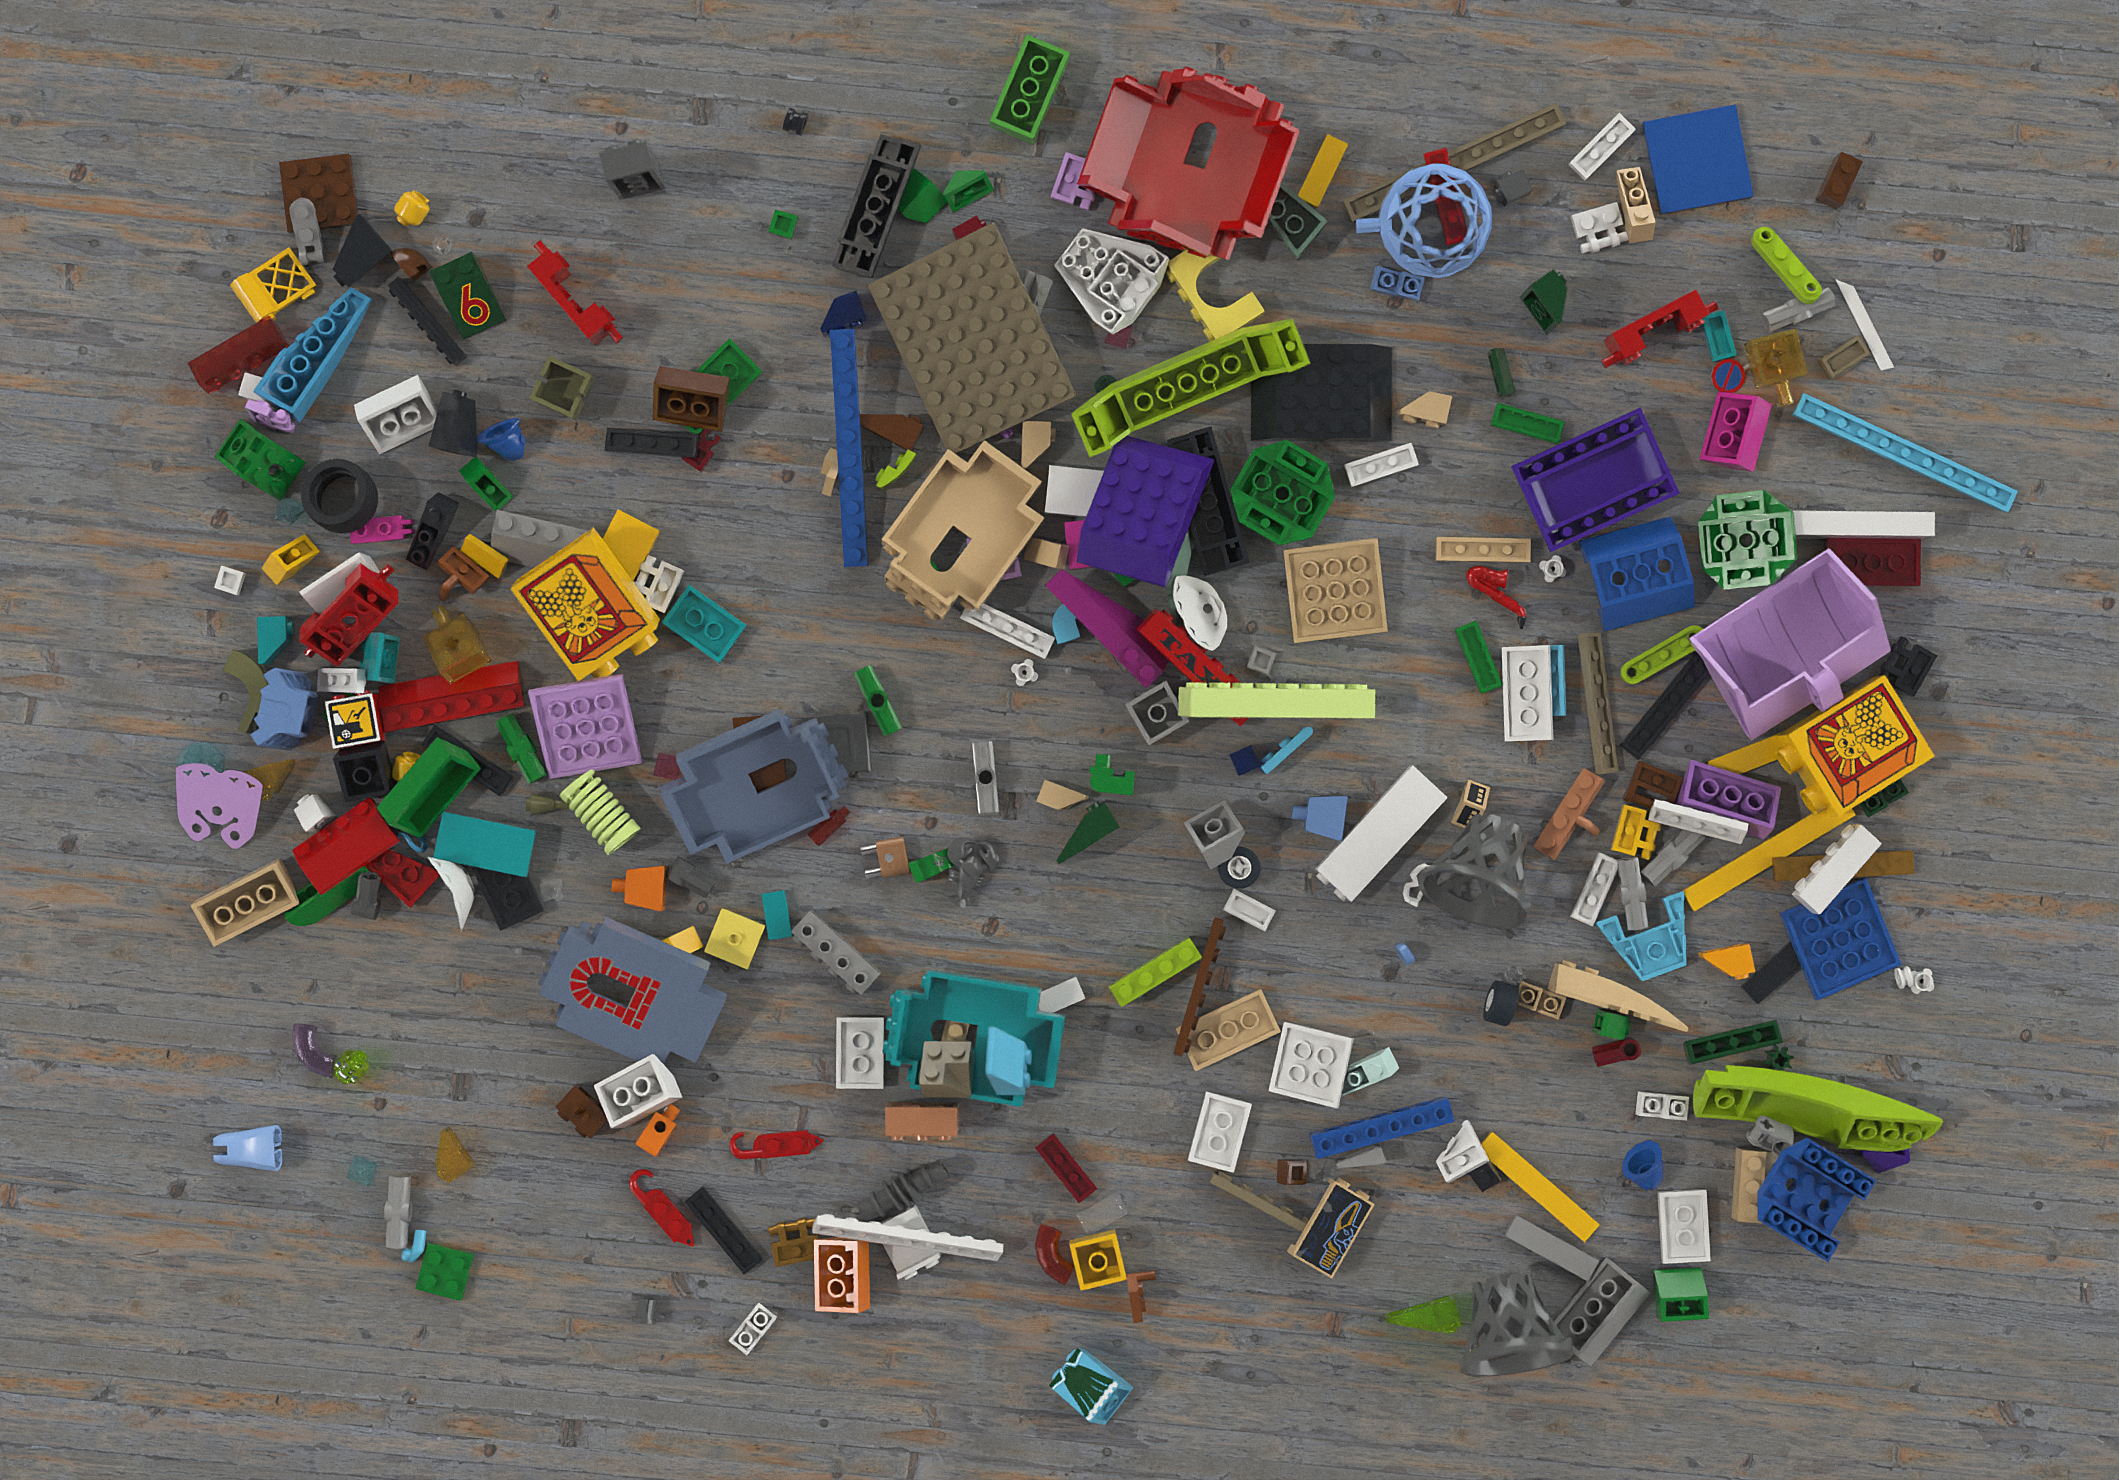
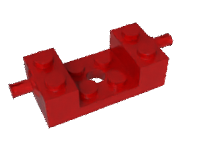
M541 240L538 241L534 248L541 255L527 266L529 270L595 346L608 335L616 344L619 343L623 336H621L616 330L617 327L613 324V321L616 319L604 305L599 307L594 302L584 311L574 299L568 300L571 295L561 283L571 275L567 269L570 267L569 263L558 251L553 253Z
M1695 289L1613 332L1603 340L1611 355L1601 360L1602 365L1605 369L1615 363L1618 365L1623 362L1624 365H1628L1641 357V351L1646 348L1641 336L1653 329L1654 324L1659 327L1672 319L1678 332L1686 330L1688 333L1705 323V317L1719 309L1717 303L1713 301L1708 305H1704L1699 293Z
M360 563L345 579V589L320 615L314 612L300 627L299 641L308 647L304 651L306 656L309 655V658H313L317 653L336 667L340 666L399 603L398 589L386 580L394 572L392 566L386 564L379 573H376ZM346 616H352L356 621L352 624H347L342 619Z

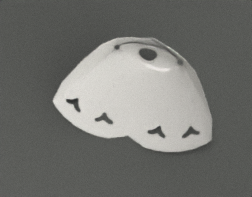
M1185 575L1177 576L1174 582L1173 598L1176 609L1183 618L1185 628L1192 639L1198 644L1213 651L1220 645L1227 629V614L1224 603L1209 583ZM1205 604L1212 606L1213 610L1211 613L1208 614L1203 611Z
M428 857L453 893L462 932L475 898V889L469 873L459 863Z

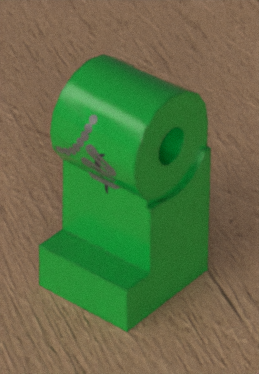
M948 848L908 863L916 883L955 866L948 858Z

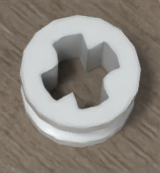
M1908 966L1903 967V970L1896 968L1894 973L1898 987L1900 989H1904L1906 985L1913 987V976Z

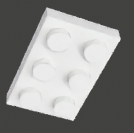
M884 1017L836 1018V1089L884 1088V1054L882 1053Z
M1206 1091L1188 1161L1234 1173L1252 1103Z
M1707 1190L1657 1191L1661 1262L1668 1264L1711 1261Z

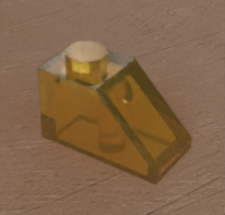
M287 759L243 771V773L254 777L263 785L260 800L262 802L273 799L272 794L280 792L296 763L295 759ZM247 781V784L249 785V788L255 787V785H251V784Z
M450 1126L440 1133L435 1160L437 1175L442 1181L446 1180L449 1184L476 1165Z

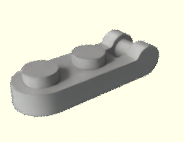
M298 198L290 206V216L299 251L301 265H308L313 261H317V263L326 262L315 207L309 199ZM314 245L315 252L308 253L307 246Z

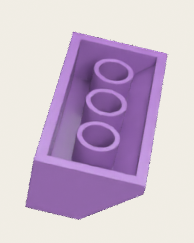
M1691 760L1679 788L1675 805L1690 807L1698 811L1713 813L1721 817L1748 823L1746 834L1764 840L1774 829L1781 787Z

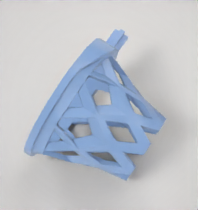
M1429 164L1411 169L1391 186L1382 201L1379 218L1356 219V233L1379 232L1384 247L1398 265L1414 275L1435 278L1447 277L1469 267L1484 250L1492 229L1491 205L1482 186L1466 171L1446 164ZM1439 174L1447 181L1440 185L1425 183L1430 175ZM1448 176L1459 180H1451ZM1465 183L1471 189L1472 199L1465 196L1457 184ZM1453 185L1459 193L1452 192L1446 187ZM1423 186L1433 188L1429 194L1420 195ZM1409 187H1417L1413 198L1401 204L1400 195ZM1440 194L1461 201L1470 219L1469 230L1464 241L1444 252L1422 245L1419 232L1414 227V223L1420 214L1421 204L1436 199ZM1469 202L1474 204V212ZM1412 204V213L1406 219L1402 209ZM1477 209L1482 213L1483 219L1479 229L1476 221ZM1398 213L1403 224L1400 235L1392 230V218ZM1406 232L1413 237V245L1404 241ZM1474 241L1472 251L1468 255L1461 256L1466 247ZM1403 244L1414 249L1419 259H1413L1402 252ZM1458 252L1455 258L1449 257ZM1422 253L1431 254L1434 258L1425 259ZM1439 259L1450 260L1442 268H1434L1429 263Z

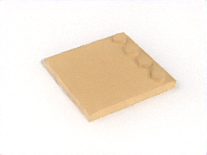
M1377 537L1283 549L1294 643L1388 632Z

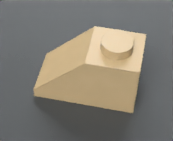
M1023 421L1021 467L1025 470L1029 469L1050 449L1051 442H1055L1056 428H1051V422Z

